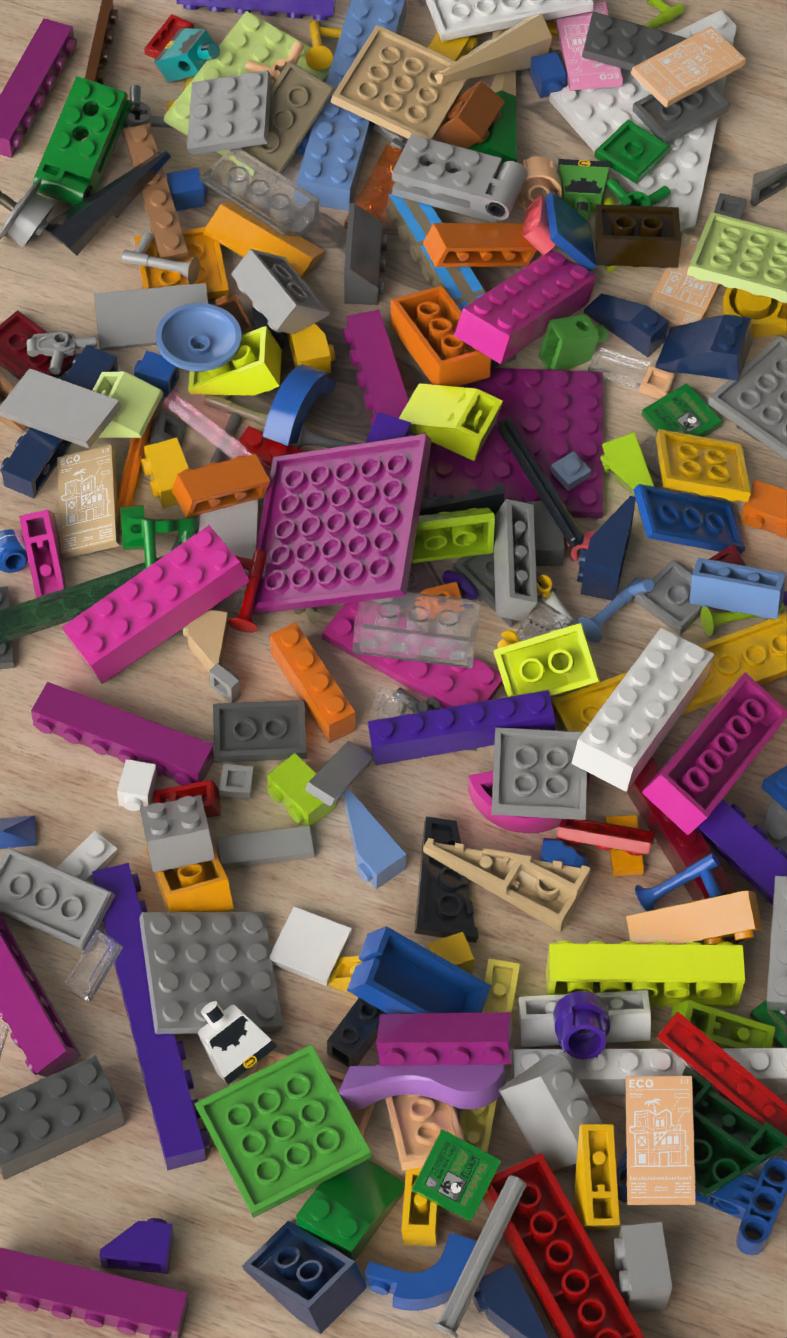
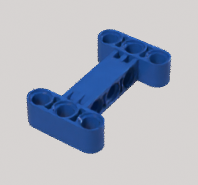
M626 1147L616 1173L618 1199L627 1203V1186L621 1183L622 1179L627 1178ZM772 1158L764 1165L759 1180L742 1175L707 1198L695 1191L696 1201L742 1220L737 1233L736 1244L744 1254L757 1255L765 1248L787 1193V1161L782 1158ZM769 1174H779L784 1181L775 1182L770 1179ZM766 1202L772 1207V1210L764 1211L757 1206V1203ZM755 1231L759 1234L760 1239L752 1240L746 1236L745 1232Z

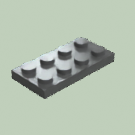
M593 11L582 57L632 71L634 66L687 38Z

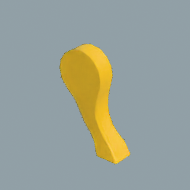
M726 288L721 308L722 315L751 318L752 338L787 335V303H782L774 298L763 295H753L749 291L737 288Z

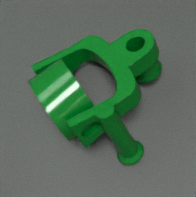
M144 505L120 506L123 551L144 549L145 568L143 570L157 561L155 534L178 531L179 546L194 536L196 530H199L198 518L149 519L145 518Z

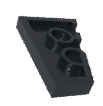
M504 483L494 484V490L480 492L479 488L468 490V495L455 498L447 494L424 499L421 501L419 516L438 514L440 512L464 511L471 508H489L495 516L504 503Z

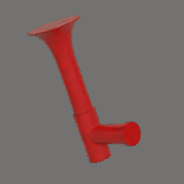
M255 550L252 559L236 556L243 569L249 570L248 579L250 581L247 583L238 616L227 622L231 628L240 632L254 633L258 630L257 625L252 621V611L267 553L262 550Z

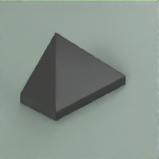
M787 164L753 174L750 204L753 207L787 187Z

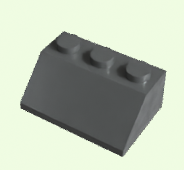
M349 203L344 267V304L378 305V294H384V277H380V272H385L386 256L381 255V250L387 251V234H382V222L355 203Z

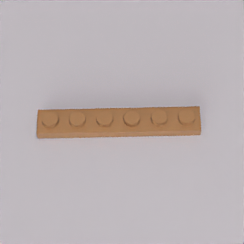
M150 123L123 128L133 168L158 153ZM162 167L140 193L159 257L173 261L188 259V250Z

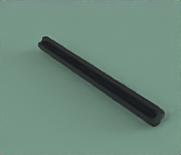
M505 418L504 420H499L497 427L499 433L571 547L583 544L584 534L512 419Z

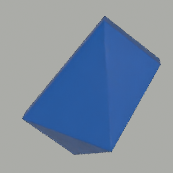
M35 815L0 819V849L37 846Z

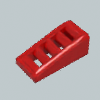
M213 779L154 791V803H166V799L176 801L186 796L195 797L201 795L206 818L221 816L219 788Z

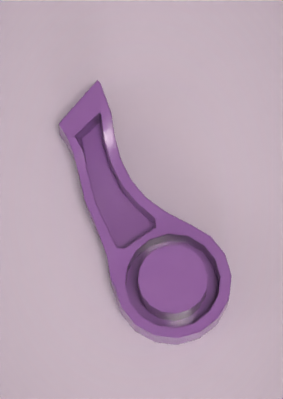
M380 1064L373 1066H350L339 1094L349 1112L364 1109L379 1100L398 1095H420L439 1100L460 1109H477L490 1105L501 1096L498 1089L506 1085L505 1064L380 1066Z

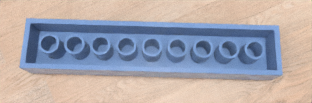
M407 0L350 1L326 80L327 84L334 87L335 90L337 89L376 25L401 35L407 14ZM330 98L310 133L296 180L297 202L349 211V203L353 202L375 123L331 103Z

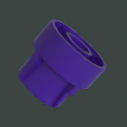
M586 991L573 992L561 998L554 1008L553 1020L555 1033L559 1044L562 1046L563 1053L567 1052L570 1056L581 1060L598 1058V1055L606 1046V1037L610 1031L609 1012L605 1001L598 995Z

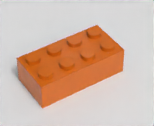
M442 285L391 299L392 329L433 385L458 387L489 378L491 358L454 336L462 311Z

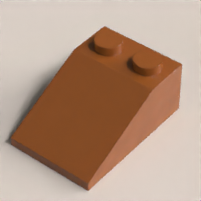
M482 80L457 97L454 106L446 116L433 140L468 149L476 142L481 144L490 134L488 128L500 118L501 113L499 110L505 101Z

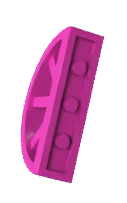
M493 771L469 775V796L477 810L493 824L517 833H541L559 826L562 819L491 815ZM587 772V791L590 778L589 772Z

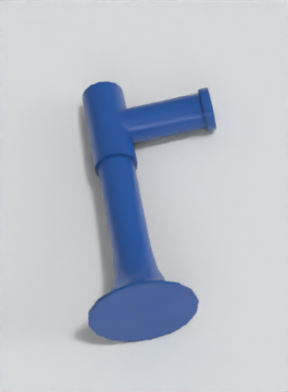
M711 853L655 887L643 888L640 885H636L635 893L640 904L647 912L653 911L657 901L664 895L700 876L709 894V898L723 896L711 871L720 865L719 859L714 853Z

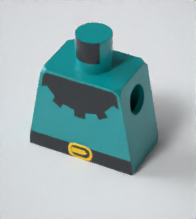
M182 28L178 30L155 59L154 63L167 82L196 76L207 60L219 57L220 49L206 30Z

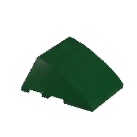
M685 1066L682 1076H692L695 1191L707 1198L787 1148V1136L767 1122L764 1125L757 1122L713 1091L710 1082Z

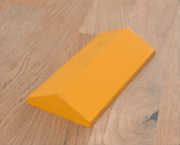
M234 197L220 204L203 234L243 257L250 249L285 257L302 279L325 255V250Z

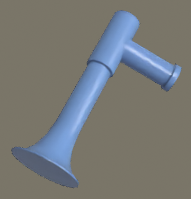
M635 578L595 617L590 619L580 617L577 624L581 623L583 625L587 639L592 642L601 641V628L606 621L636 595L651 592L654 589L653 581L651 579L642 581L639 578Z

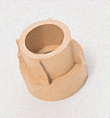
M541 156L531 157L527 160L524 159L522 166L527 170L528 175L516 199L518 204L526 210L533 200L541 195L545 198L551 191L562 198L561 178L557 173V168L554 166V161Z

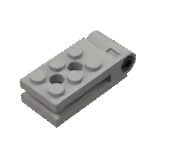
M411 134L392 171V180L395 181L392 187V195L496 223L497 220L508 218L528 174L527 170L517 162L507 161L502 165V158Z

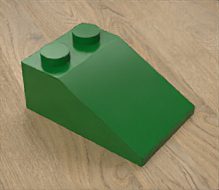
M368 1159L322 1182L297 1213V1226L355 1261L404 1194L405 1183Z

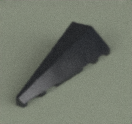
M161 150L48 222L49 224L45 231L78 256L112 216L118 218L171 156L167 151Z

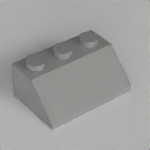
M250 249L231 273L238 283V289L250 297L253 301V307L267 318V324L275 332L295 334L330 314V311L285 257Z
M548 1054L498 1089L534 1155L542 1153L551 1171L576 1164L579 1126L581 1124H603L568 1059L565 1057Z

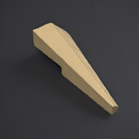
M542 13L528 16L495 39L484 42L436 74L437 83L531 68V57L548 54L552 41V36Z
M428 838L423 846V852L559 933H561L575 910L591 872V868L584 865L581 868L563 865L561 861L553 860L552 863L533 860L532 856L487 848H484L483 851L465 848L464 844L455 843L454 846L436 843L434 839Z

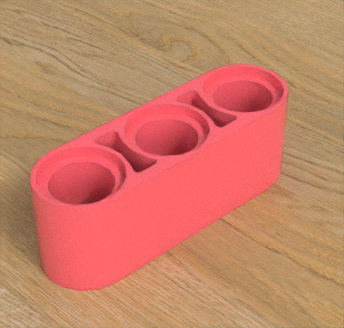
M541 195L533 200L525 211L523 237L544 255L556 244L550 239L545 198Z

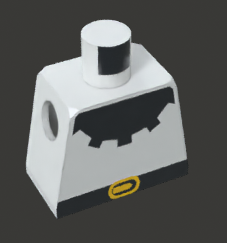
M212 1001L201 1010V1014L208 1024L199 1030L198 1035L215 1071L228 1085L277 1047L235 1005H231L226 1010H223L217 1001Z

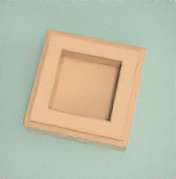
M649 366L640 385L639 393L661 399L669 394L676 374Z

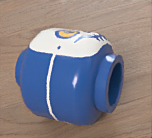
M17 530L0 531V571L6 573L18 572L29 562L24 537Z

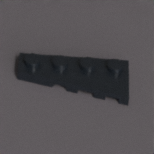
M426 816L423 829L414 933L445 938L463 932L468 942L476 943L479 937L473 919V905L468 893V878L423 852V846L428 838L434 839L436 843L453 846L455 843L461 844L457 821Z

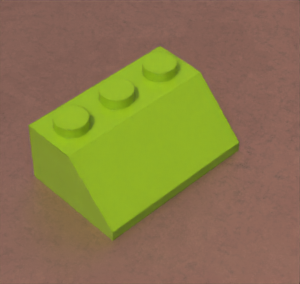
M471 508L464 511L440 512L438 514L419 516L412 563L493 553L494 513L489 508Z

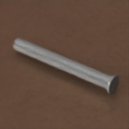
M512 1175L507 1178L438 1323L434 1322L432 1325L441 1332L454 1338L458 1337L456 1331L526 1187V1183L522 1179Z

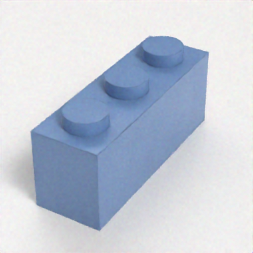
M698 558L692 573L689 603L729 610L734 613L740 612L762 618L778 619L784 600L786 573Z

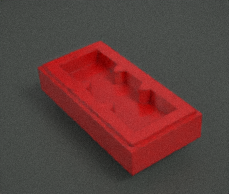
M171 14L145 46V55L156 59L179 29H194V23Z

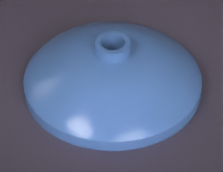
M206 303L186 304L171 310L161 319L156 330V343L161 355L174 366L189 371H208L227 364L238 353L242 340L241 328L234 316L221 307Z

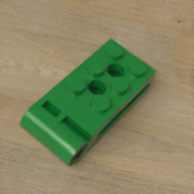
M76 76L34 176L33 184L39 178L42 179L37 191L38 194L75 206L97 192L133 105L131 100L127 99L128 95L126 92Z

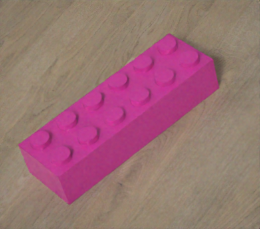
M551 250L465 306L454 336L502 364L544 335L549 320L570 317L587 305L597 276L588 272L585 267L576 265L566 259L563 254Z
M208 525L62 626V629L73 647L101 684H103L250 581L240 561L212 527Z
M745 672L722 694L642 793L681 830L689 835L708 818L785 721L787 710Z

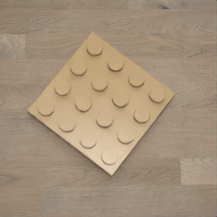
M376 25L333 93L331 103L407 139L413 134L433 140L469 79L438 84L435 75L456 61Z

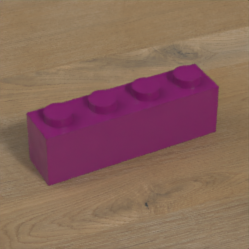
M511 1013L380 1014L376 1042L380 1066L511 1064L513 1044Z

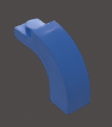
M304 364L297 366L286 377L274 398L266 420L263 437L287 446L297 443L303 423L312 404L320 395L334 391L336 380L327 377V372Z
M450 1232L444 1252L438 1262L431 1268L417 1273L402 1272L369 1261L365 1272V1284L369 1286L371 1291L377 1294H394L393 1308L419 1311L440 1306L448 1302L477 1241Z

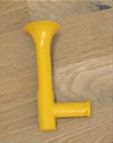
M313 20L309 23L313 47L307 51L306 63L311 69L321 71L327 69L333 61L331 50L322 45V37L339 39L342 29L321 27L319 21Z

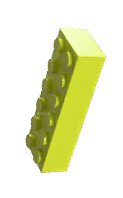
M566 940L549 943L546 964V995H562L579 991L601 993L648 990L650 1007H673V1004L690 1000L709 1007L738 1008L745 983L743 945H734L730 942H720L716 945H702L699 942H687L682 945L669 944L664 941L652 944H638L633 941H625L620 944H606L602 941L574 944Z

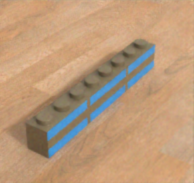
M392 193L389 194L388 207H386L387 217L391 223L394 222L396 224L400 239L403 242H407L413 260L415 262L418 261L421 265L425 280L431 281L434 287L442 285L461 311L465 306L484 295L486 292L470 267L434 266L423 244L433 223H442L433 207L394 196ZM516 354L502 364L491 359L490 368L516 360Z

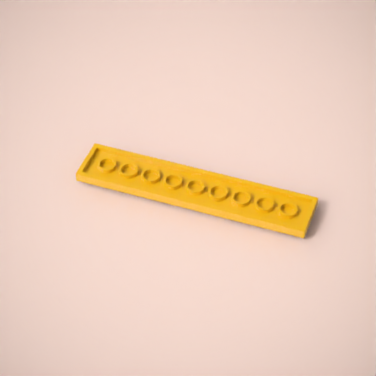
M787 613L778 616V619H769L699 645V647L715 655L706 681L681 715L717 702L722 694L745 672L760 686L787 676ZM628 672L552 699V708L564 731L584 732Z

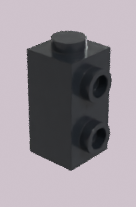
M358 998L327 1040V1054L347 1067L358 1066L377 1040L380 1014L387 1013Z

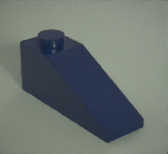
M601 293L583 311L584 314L600 325H603L607 330L647 358L666 340L669 320L647 305Z
M513 1264L482 1277L472 1297L479 1313L484 1311L489 1322L510 1338H549Z

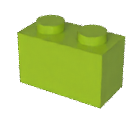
M294 753L267 774V792L276 803L281 802L287 808L288 814L296 823L301 822L304 826L310 825L311 828L336 808V802L330 807L305 790L308 782L316 773Z

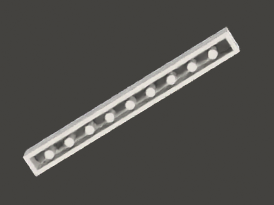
M721 1048L774 1094H787V1048ZM513 1049L511 1064L513 1080L548 1054L565 1057L568 1059L587 1095H626V1076H682L685 1066L693 1070L670 1049H604L598 1055V1058L594 1057L586 1060L576 1059L567 1052L563 1053L562 1049ZM712 1086L713 1091H715L717 1094H722L715 1087Z

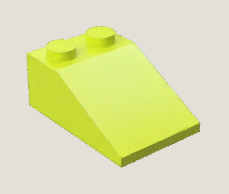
M267 326L242 335L238 353L227 364L208 371H190L188 391L190 394L250 396L269 392L280 386L282 349Z
M581 623L493 650L507 697L549 690L550 697L600 682Z

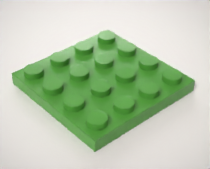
M312 1044L195 1103V1107L253 1218L372 1157L367 1143Z

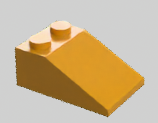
M214 847L215 860L154 872L167 912H226L234 910L228 878Z

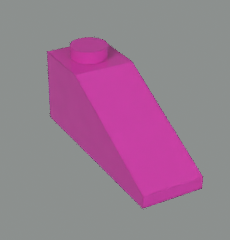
M47 509L19 516L37 602L66 597L63 560L55 514Z

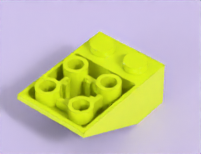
M419 383L399 419L411 422L412 433L416 435L427 434L432 442L475 461L496 423L503 400L475 388Z

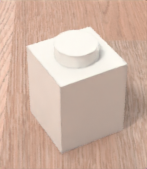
M125 760L117 790L119 806L130 811H139L140 808L151 804L158 780L156 764Z

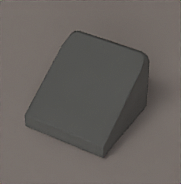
M161 412L153 420L148 443L154 444L177 437L181 446L187 423Z

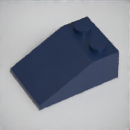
M723 314L670 328L657 360L656 368L665 371L738 381L752 345V319Z
M630 496L590 538L588 549L582 548L577 582L582 583L581 595L611 601L616 598L632 530L636 503L635 496Z
M287 1221L242 1265L244 1271L292 1315L319 1334H322L367 1288L355 1261L290 1221Z

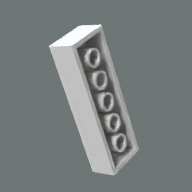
M660 628L579 737L572 764L627 792L706 681L715 654Z

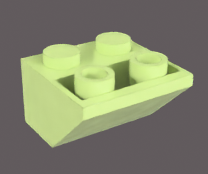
M125 371L102 372L92 391L119 400L122 407L98 438H142L164 394L162 390Z

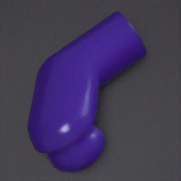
M446 570L443 573L442 581L445 584L457 582L458 588L462 592L463 604L471 607L474 604V600L478 599V591L467 577L452 570Z

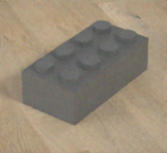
M96 1055L0 1098V1172L4 1180L125 1125L123 1110Z

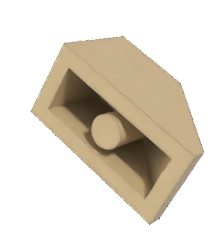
M208 610L183 628V637H188L190 651L208 672L217 663L222 666L229 629L227 623L228 612Z

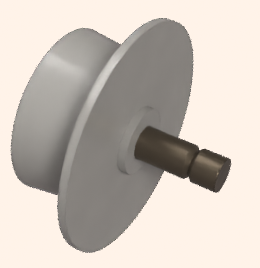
M39 178L18 203L5 193L2 194L0 190V204L11 212L8 216L9 218L0 229V239L8 234L24 249L35 234L40 236L49 224L46 219L56 204L37 193L42 179Z

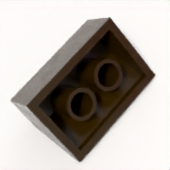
M596 204L594 238L596 265L678 268L681 248L679 207Z

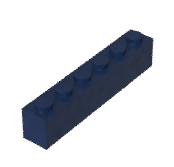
M86 345L82 353H78L75 356L68 373L63 374L60 379L93 390L102 372H118L117 357ZM29 427L26 434L17 440L15 450L11 456L6 457L2 462L0 472L2 473L4 486L34 499L57 466V457L63 456L72 442Z

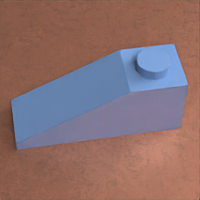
M348 789L344 792V808L357 863L356 869L365 882L370 881L377 889L406 869L407 854L351 790Z

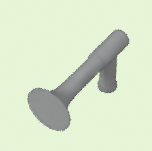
M143 232L135 251L124 250L122 253V262L177 272L186 276L189 284H194L199 274L200 261L198 256H194L191 261L178 262L145 254L150 243L154 240V236L149 232Z

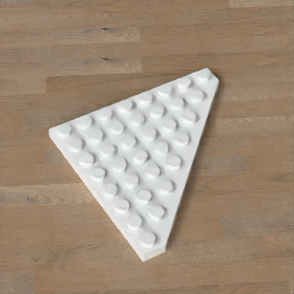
M720 10L673 34L689 38L712 26L733 46L737 26ZM620 68L623 83L620 87L570 91L567 85L561 91L550 93V103L594 153L627 120L654 135L632 111L633 103L651 94L631 75L632 71ZM727 75L711 83L722 96ZM718 117L667 143L671 146L670 153L638 184L610 168V171L629 192L639 191L649 196L661 187L667 186L671 194L653 206L679 207L681 237L684 233L688 234L694 231L696 227Z

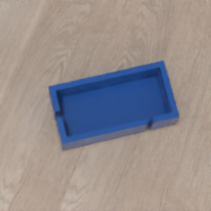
M386 926L367 934L358 958L362 963L355 966L347 991L387 1014L482 1013L491 985Z

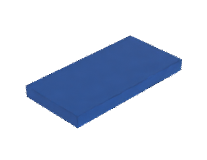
M638 484L633 489L647 538L718 552L734 544L740 555L745 551L731 502Z

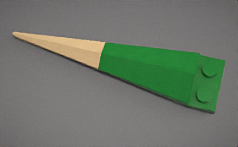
M516 71L496 74L491 86V90L505 101L499 110L501 113L500 118L488 128L490 134L481 144L476 142L468 148L469 150L502 158V165L507 161L517 162Z

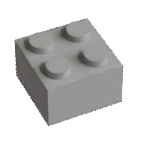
M201 795L195 797L186 796L166 803H153L147 807L140 808L153 873L215 860Z
M662 1222L621 1226L619 1238L614 1239L615 1250H612L614 1271L619 1270L620 1282H617L618 1291L631 1313L666 1310L672 1291V1281Z

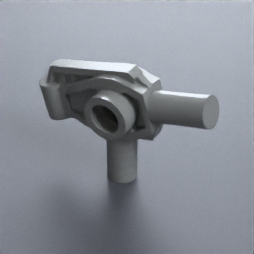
M68 331L34 334L31 339L27 340V354L31 357L38 354L52 356L49 371L52 374H59L63 359L73 356L76 353V349H84L86 345L97 347L96 336L75 338L74 334Z

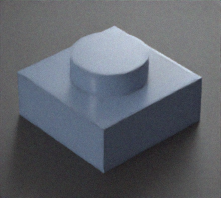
M574 451L553 463L550 468V472L567 491L591 477V469Z

